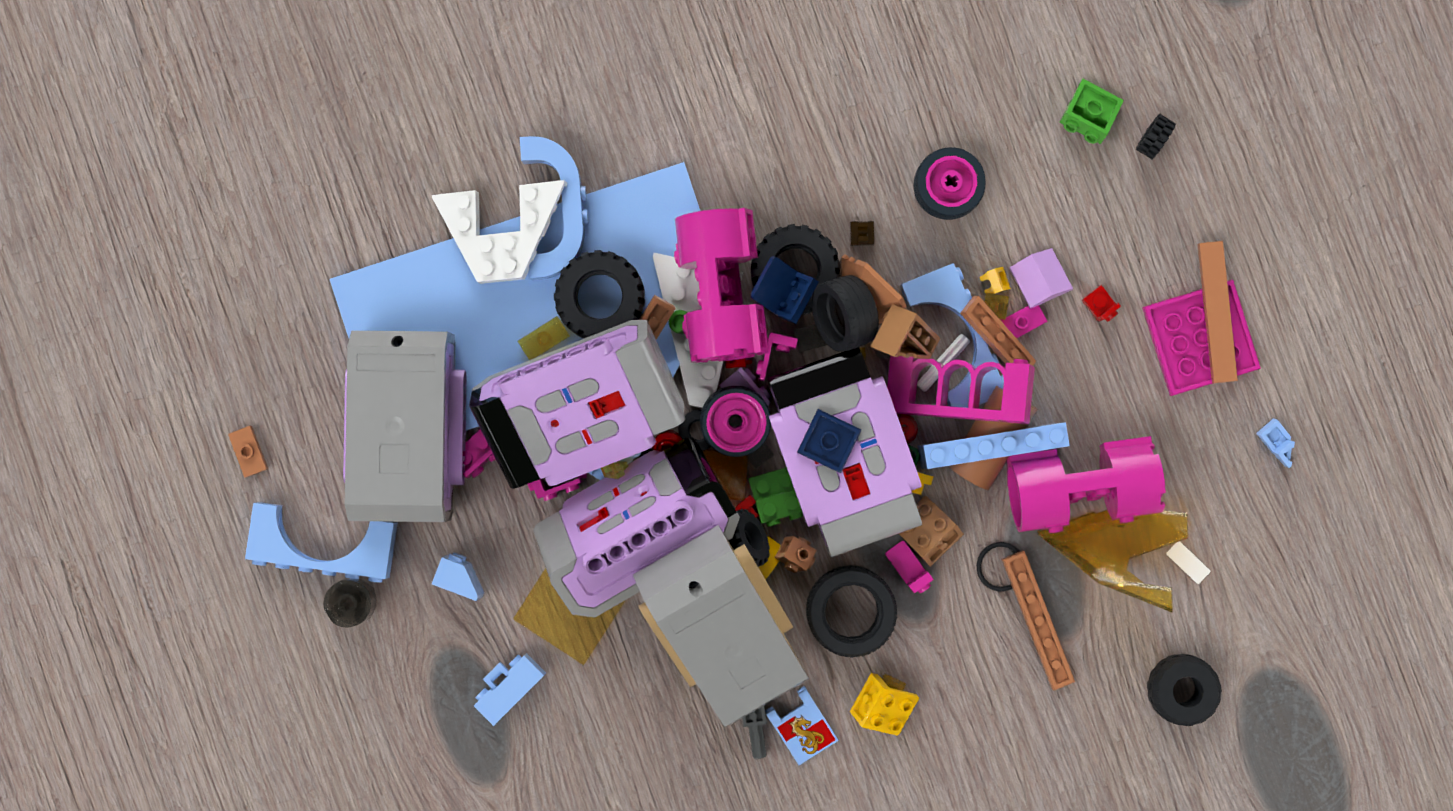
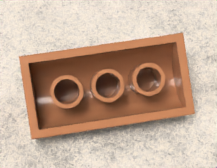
M996 385L983 409L1001 410L1002 388ZM1032 405L1030 412V422L1038 410L1036 407ZM975 420L965 438L1026 429L1029 424ZM1009 456L950 465L949 468L976 486L989 490Z

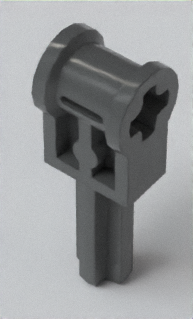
M762 706L742 718L743 727L749 728L754 759H762L767 755L762 724H767L765 707Z

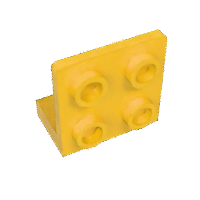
M871 673L853 704L850 713L862 728L897 736L908 720L919 697L914 693L889 688L878 674Z

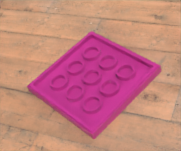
M1230 280L1227 281L1236 369L1237 376L1261 369L1234 281ZM1202 289L1142 307L1169 395L1173 396L1213 384Z

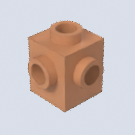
M795 536L785 537L775 558L784 563V567L787 570L797 573L811 568L815 561L814 555L817 550L811 547V543L804 538H796Z

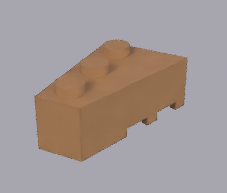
M892 304L889 311L885 313L883 323L870 347L894 357L903 356L909 358L910 356L919 359H930L940 337L917 313Z

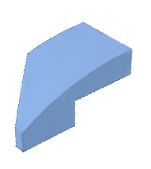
M1273 418L1256 434L1285 467L1290 468L1292 466V461H1290L1291 450L1294 448L1295 442L1291 440V436L1281 423Z

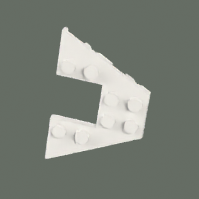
M560 180L519 185L520 231L480 235L479 192L476 190L432 195V199L478 283L524 280L528 274L529 265L537 254L538 244L541 238L545 236L550 225L551 215L558 207L556 204L563 188L567 187V182Z

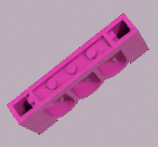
M890 355L887 389L896 414L1029 424L1035 367L1028 364V360L1014 359L1013 363H1006L1005 367L999 363L985 362L976 368L972 364L959 359L952 360L943 365L931 358L918 359L910 356L905 358L903 356L894 357ZM934 365L938 370L939 376L936 405L915 404L919 373L926 366ZM966 367L971 374L968 408L947 406L950 377L958 368ZM991 370H1000L1004 377L1001 410L979 409L983 377Z

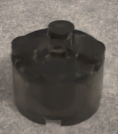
M348 578L339 581L330 587L325 594L323 602L325 613L337 626L345 628L357 626L367 621L374 613L376 608L375 590L362 579ZM352 598L354 606L350 607V604L347 603L346 600Z

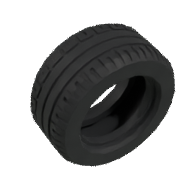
M840 566L831 571L829 570L814 583L807 598L806 617L812 634L825 649L839 656L850 658L863 657L880 649L889 640V636L891 637L894 626H896L897 605L892 590L879 575L864 567ZM856 585L871 592L876 601L877 614L874 623L866 632L858 636L847 637L836 633L829 627L826 621L825 609L828 599L836 590L843 586Z

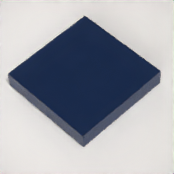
M817 409L797 453L841 473L861 429Z

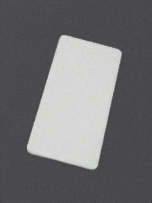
M1177 541L1166 553L1197 584H1200L1210 573V570L1180 541Z

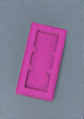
M1039 305L1031 309L1029 306H1026L1001 320L1016 338L1048 322Z

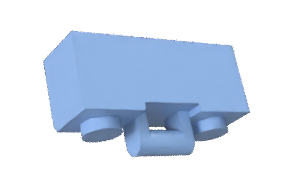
M527 653L523 657L518 654L509 663L512 667L510 670L499 662L483 678L491 689L488 691L484 688L475 697L478 702L474 707L493 726L546 674ZM503 673L506 678L497 685L494 681Z

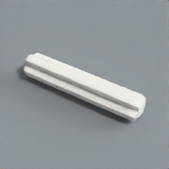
M960 334L937 361L945 365L955 360L970 343V340L965 335ZM934 365L917 382V386L924 392L939 378L938 370Z

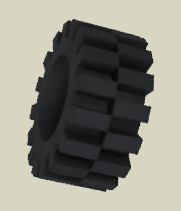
M1158 114L1145 131L1136 150L1151 160L1155 158L1169 139L1176 123L1162 114Z

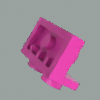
M485 426L466 442L465 451H463V456H465V461L463 462L465 473L463 475L465 478H470L471 476L476 478L484 471L482 466L488 461L494 462L502 454L496 438Z

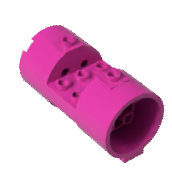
M747 208L712 209L688 213L675 218L677 235L676 250L674 252L675 262L679 268L695 269V278L699 282L700 289L697 299L702 309L686 313L682 323L683 332L689 341L691 362L707 363L708 360L730 361L755 357V354L769 353L764 307L759 304L743 305L739 264L758 258L753 210Z
M1151 436L1101 444L1099 446L1100 470L1065 474L1062 462L1057 454V449L1009 456L1007 458L1008 495L1013 520L1018 532L1049 529V533L1064 531L1063 527L1069 525L1070 504L1077 503L1087 497V501L1100 500L1101 497H1104L1112 520L1119 519L1120 523L1133 522L1134 517L1162 513L1165 508V503L1161 502V497L1166 493L1165 479L1159 454L1154 455L1152 451L1155 445L1152 443Z

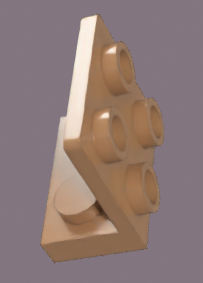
M924 496L916 504L922 525L899 533V535L931 567L964 534L927 496Z

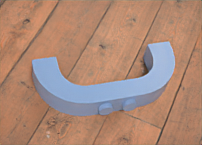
M520 137L521 161L523 164H547L559 173L560 180L567 182V187H564L561 193L564 223L563 238L554 250L536 254L534 260L529 265V278L531 280L549 279L560 275L563 267L566 268L570 264L569 261L571 259L578 258L583 248L585 238L584 224L588 223L587 209L583 210V200H587L586 186L581 185L579 170L570 154L562 146L543 137Z

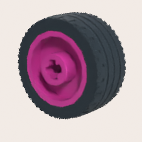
M948 147L936 150L921 162L915 173L913 184L915 197L922 209L935 218L943 220L961 218L969 214L981 201L986 186L985 172L979 160L964 149ZM950 181L952 185L946 186L945 183Z

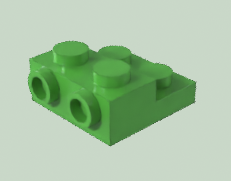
M1082 79L1067 105L1060 123L1064 125V129L1068 132H1078L1084 135L1087 142L1101 144L1108 135L1124 100Z
M787 467L748 478L761 524L766 523L767 527L781 523L780 518L789 516L790 520L803 517Z

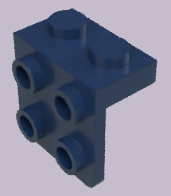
M772 256L751 292V299L776 316L797 324L819 281L797 272L779 258Z

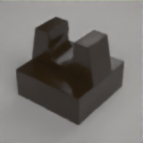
M851 221L850 246L874 245V221Z

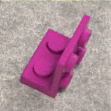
M769 333V337H767L769 353H765L763 361H758L755 374L760 375L759 381H764L772 345L776 346V351L789 353L790 349L795 350L798 338Z

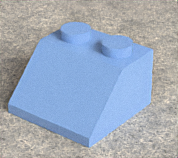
M455 552L442 557L432 585L474 601L481 599L484 591L472 564L465 561L467 557Z

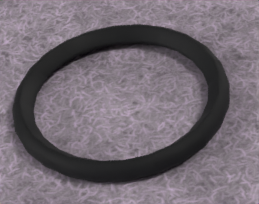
M996 542L985 547L980 553L976 564L977 574L981 582L991 590L998 592L1013 589L1011 584L998 587L990 584L984 578L981 570L982 560L988 551L996 547H1006L1015 553L1020 552V550L1010 543Z

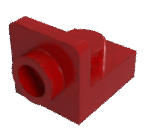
M1102 285L1082 299L1098 322L1104 319L1108 322L1119 314L1116 310L1121 305L1119 302H1114Z

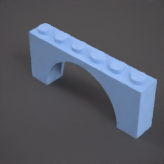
M954 263L899 286L908 308L921 304L938 305L951 310L964 321L973 340L974 352L971 363L977 368L985 362L999 363L994 353L991 354L988 344L960 314L972 299L968 288L964 289L961 280H964L963 274L959 267H955ZM997 369L987 372L983 377L979 405L988 401L996 385L1003 389L1004 377L1003 375L1000 376ZM969 371L956 387L948 391V406L968 408L971 374Z
M1066 422L918 445L917 447L920 454L921 469H932L1070 445Z
M262 502L253 503L245 559L252 560V564L266 566L267 562L276 563L275 567L281 569L297 566L299 567L298 571L313 572V569L322 570L323 575L336 576V572L345 573V578L359 579V576H366L368 581L382 583L383 579L390 578L398 522L370 521L365 537L351 553L337 560H319L302 553L290 541L283 525V505Z

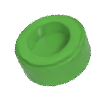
M684 310L673 312L669 318V327L677 334H684L682 323L684 315L688 313Z

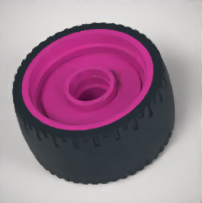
M744 386L721 388L706 400L702 408L700 427L703 437L720 454L730 457L749 455L758 450L769 435L771 429L770 411L764 399L750 388ZM737 414L741 416L742 421L740 425L733 427L729 424V418Z

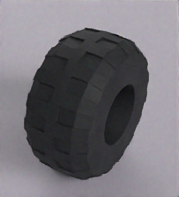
M1174 654L1162 659L1152 669L1147 681L1148 699L1153 709L1163 719L1179 726H1193L1203 723L1215 713L1221 700L1222 689L1217 673L1207 662L1193 655ZM1183 677H1191L1195 685L1193 696L1186 702H1176L1173 695L1174 685Z

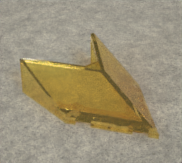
M1108 510L1096 514L1091 512L1069 520V525L1063 527L1064 531L1049 533V530L1037 532L1041 538L1097 583L1173 612L1171 587L1144 584L1130 573L1127 568L1129 559L1188 539V513L1164 510L1162 513L1134 517L1133 522L1120 523L1119 519L1112 520Z

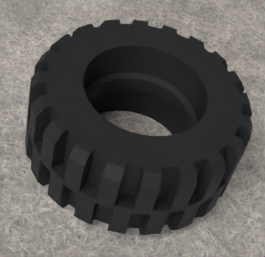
M790 224L787 227L776 228L774 232L768 233L757 246L758 258L752 259L751 262L752 285L755 287L770 257H778L789 249H801L808 252L817 264L816 280L819 281L817 285L819 286L826 281L840 277L841 264L838 259V252L832 246V241L828 237L825 238L821 231L810 229L807 225L795 226V224ZM812 296L802 315L812 312Z
M594 250L592 253H582L580 257L571 259L569 261L570 264L561 270L559 279H556L554 301L557 314L570 331L583 339L630 320H639L642 316L643 307H645V289L642 279L628 260L613 252ZM607 275L613 278L621 288V305L613 315L607 318L597 319L588 316L582 311L578 303L579 288L591 276Z

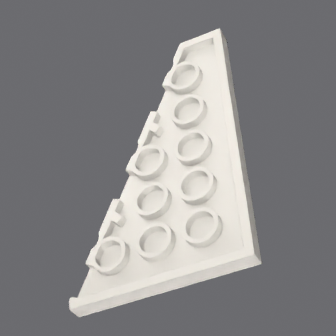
M653 253L654 265L663 300L675 306L674 312L677 310L692 312L702 309L697 299L700 289L699 282L695 278V269L679 268L674 257ZM740 272V280L742 279L743 272ZM671 330L689 405L703 408L706 400L717 391L723 361L708 360L707 363H692L689 341L686 339V335L677 334Z

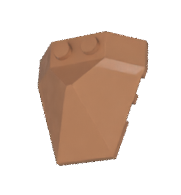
M846 254L841 257L840 277L853 275L860 278L866 284L877 306L879 325H882L883 317L889 311L892 304L904 309L906 308L903 297L868 263L857 260L854 263L855 259L853 257L849 258Z

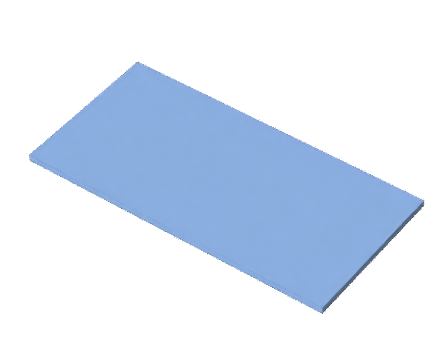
M684 162L587 194V200H583V210L587 209L588 223L584 224V244L578 257L585 252L592 253L594 250H601L602 252H613L628 260L637 270L644 285L645 307H643L642 314L654 295L663 299L654 265L653 253L674 257L677 244L675 218L700 211ZM562 202L556 204L558 207L552 213L550 225L545 236L541 238L538 244L537 254L554 250L563 238ZM520 216L480 229V235L520 231ZM454 238L329 279L348 338H350L351 331L450 332L455 335V370H466V431L488 424L472 392L475 386L493 374L583 339L570 331L557 314L554 293L556 290V279H559L560 275L549 279L531 280L528 271L524 280L480 284L476 281ZM594 275L587 278L578 291L580 308L592 318L603 319L613 315L622 302V291L619 284L607 275ZM668 321L656 339L666 363L678 360Z

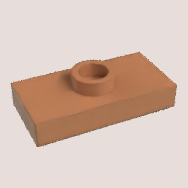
M247 426L228 434L244 478L268 470L252 426Z

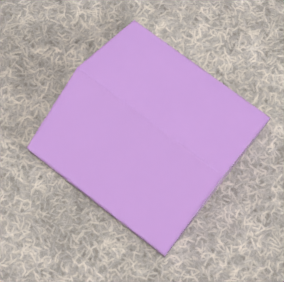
M1052 248L1031 254L1010 267V271L1030 309L1073 290Z

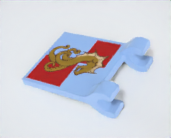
M805 686L797 690L803 704L785 716L779 717L773 706L765 710L767 717L798 765H801L839 741Z

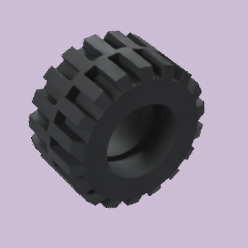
M740 509L737 511L740 518L733 538L728 541L733 550L745 544L759 567L768 561L770 555L768 538L763 526L754 514L746 509Z

